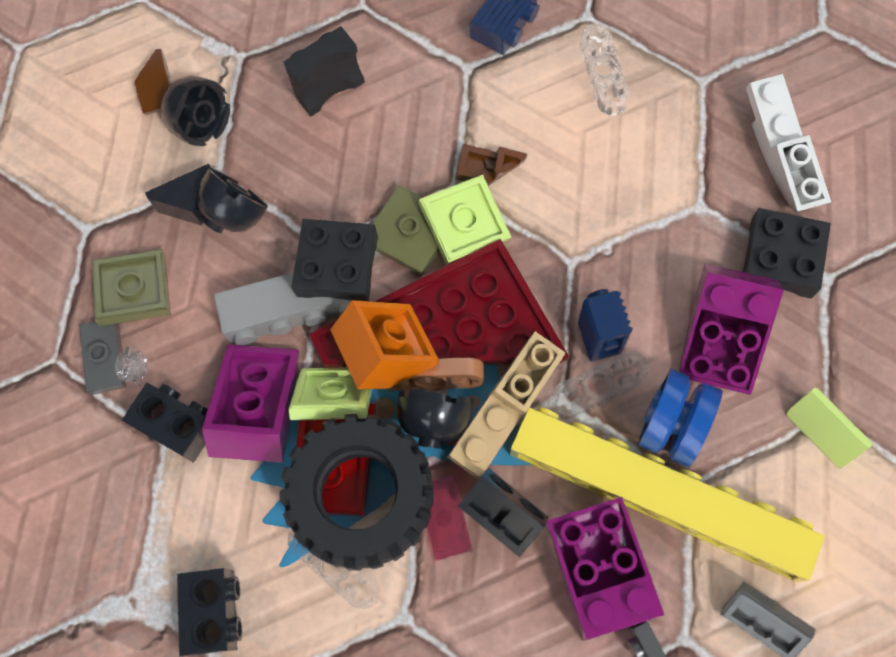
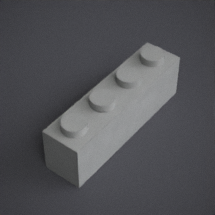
M293 273L214 294L222 334L231 344L236 343L237 345L251 344L257 340V337L268 334L274 336L289 333L293 327L304 324L307 326L322 324L329 317L341 315L351 301L329 297H297L291 288Z

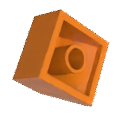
M352 300L330 329L357 389H388L435 367L440 362L410 304Z

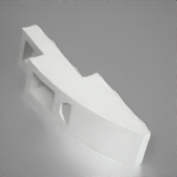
M783 74L749 83L746 91L756 119L752 123V127L768 168L790 207L797 213L830 203V196L810 135L803 137Z

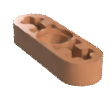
M475 358L439 359L440 362L435 367L385 390L476 388L484 383V363Z

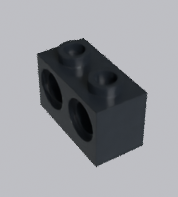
M146 382L122 418V421L194 463L205 446L202 427L208 409L193 400L189 406L180 402L178 399L181 394L163 383L158 389ZM163 403L162 413L158 417L152 418L151 414L154 407ZM189 421H194L192 432L187 436H182L181 429L183 425Z
M490 468L480 477L458 505L460 509L519 558L543 530L547 523L546 521L549 519L545 513Z
M219 568L178 573L179 656L238 650L237 641L242 639V622L240 617H236L235 601L240 599L239 578L234 576V570ZM214 581L217 584L218 593L215 599L208 603L204 598L203 591L209 582ZM211 621H215L219 626L220 633L217 640L211 644L205 637V629Z

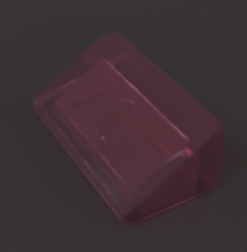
M454 474L434 480V505L431 508V518L427 527L437 562L471 553L473 549L463 510L458 507L461 502Z

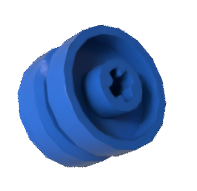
M670 368L660 389L656 390L643 421L645 424L637 446L656 454L664 448L672 434L673 437L668 450L670 460L689 468L697 458L709 434L722 399L723 391L702 382L694 389L689 400L686 401L691 385L688 375Z

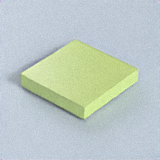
M483 175L419 199L418 204L446 265L499 239L504 243L511 238Z
M348 367L302 368L289 406L290 420L345 419V415L356 413L359 419H366L372 389H357Z

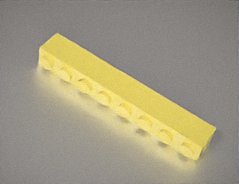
M529 407L511 447V456L607 499L613 500L622 497L625 506L796 583L810 581L825 535L813 531L814 525L810 522L796 517H790V520L776 515V509L766 503L753 501L751 504L738 498L739 493L729 487L716 485L714 488L701 482L702 477L692 471L680 469L677 472L664 466L666 462L655 455L644 453L643 456L629 451L630 446L623 441L615 438H608L606 441L594 436V430L586 425L573 422L571 426L558 420L559 415L549 409L538 407V410H534Z

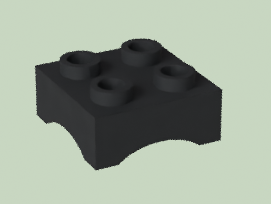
M342 26L332 32L323 34L319 40L303 50L294 52L290 58L283 61L296 99L310 117L318 113L324 103L333 95L343 90L356 89L365 83L364 76L357 62V46Z
M758 208L751 219L748 249L742 272L776 279L784 290L812 299L822 287L831 223Z
M302 219L291 285L295 295L303 298L329 297L350 301H369L372 267L378 241L375 225Z

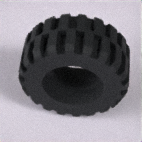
M357 413L345 415V421L336 423L334 418L323 422L325 428L318 433L311 429L303 436L307 442L301 448L295 446L289 456L293 461L290 467H284L281 479L285 482V488L280 490V503L285 506L286 512L283 516L287 526L294 532L293 536L311 554L327 564L337 568H347L352 571H361V569L365 568L374 570L384 567V564L389 561H397L403 557L404 552L411 546L414 547L421 539L420 535L423 529L428 526L431 518V508L434 505L432 474L424 452H421L417 441L410 434L406 435L403 433L401 426L389 421L386 424L381 422L380 416L370 414L367 415L366 419H359ZM355 458H371L381 462L392 474L396 486L395 500L390 512L379 523L365 529H349L334 522L326 512L322 498L323 489L330 474L342 463Z

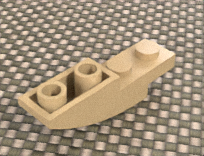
M535 331L485 399L447 458L479 479L522 415L527 412L565 355V352Z

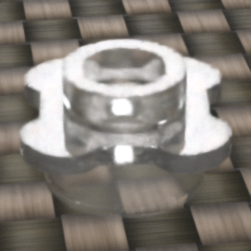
M128 346L125 352L117 355L115 370L118 379L126 382L133 381L135 386L142 384L143 377L147 373V360L142 351L136 352L133 346Z

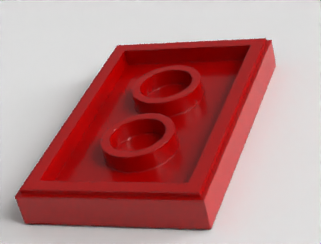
M369 403L368 414H376L375 404ZM329 419L299 420L296 446L301 448L307 442L303 436L311 429L318 433L325 428L323 422ZM334 419L336 423L345 421V419ZM371 458L348 460L339 465L330 474L322 494L323 504L328 514L364 517Z

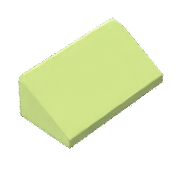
M813 388L786 412L787 417L838 468L846 466L873 445L818 388Z

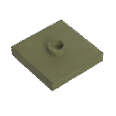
M398 185L373 222L378 234L376 252L423 277L437 255L439 248L418 204L419 199L423 197Z
M163 249L92 260L95 322L99 327L171 315L166 256Z

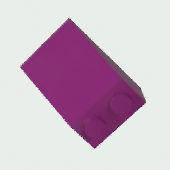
M227 345L202 427L208 457L283 463L290 434L289 406L296 386L299 350Z

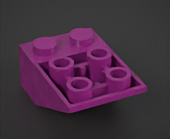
M704 263L693 303L679 372L688 375L692 381L705 382L712 386L751 395L784 292L779 281Z
M622 497L546 521L582 641L665 615Z

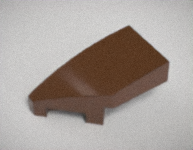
M161 48L155 50L134 81L140 105L145 115L161 111L162 96L168 86L171 85L169 79L171 75Z
M463 143L455 180L465 182L483 175L489 186L524 163L527 153L501 146L494 152Z

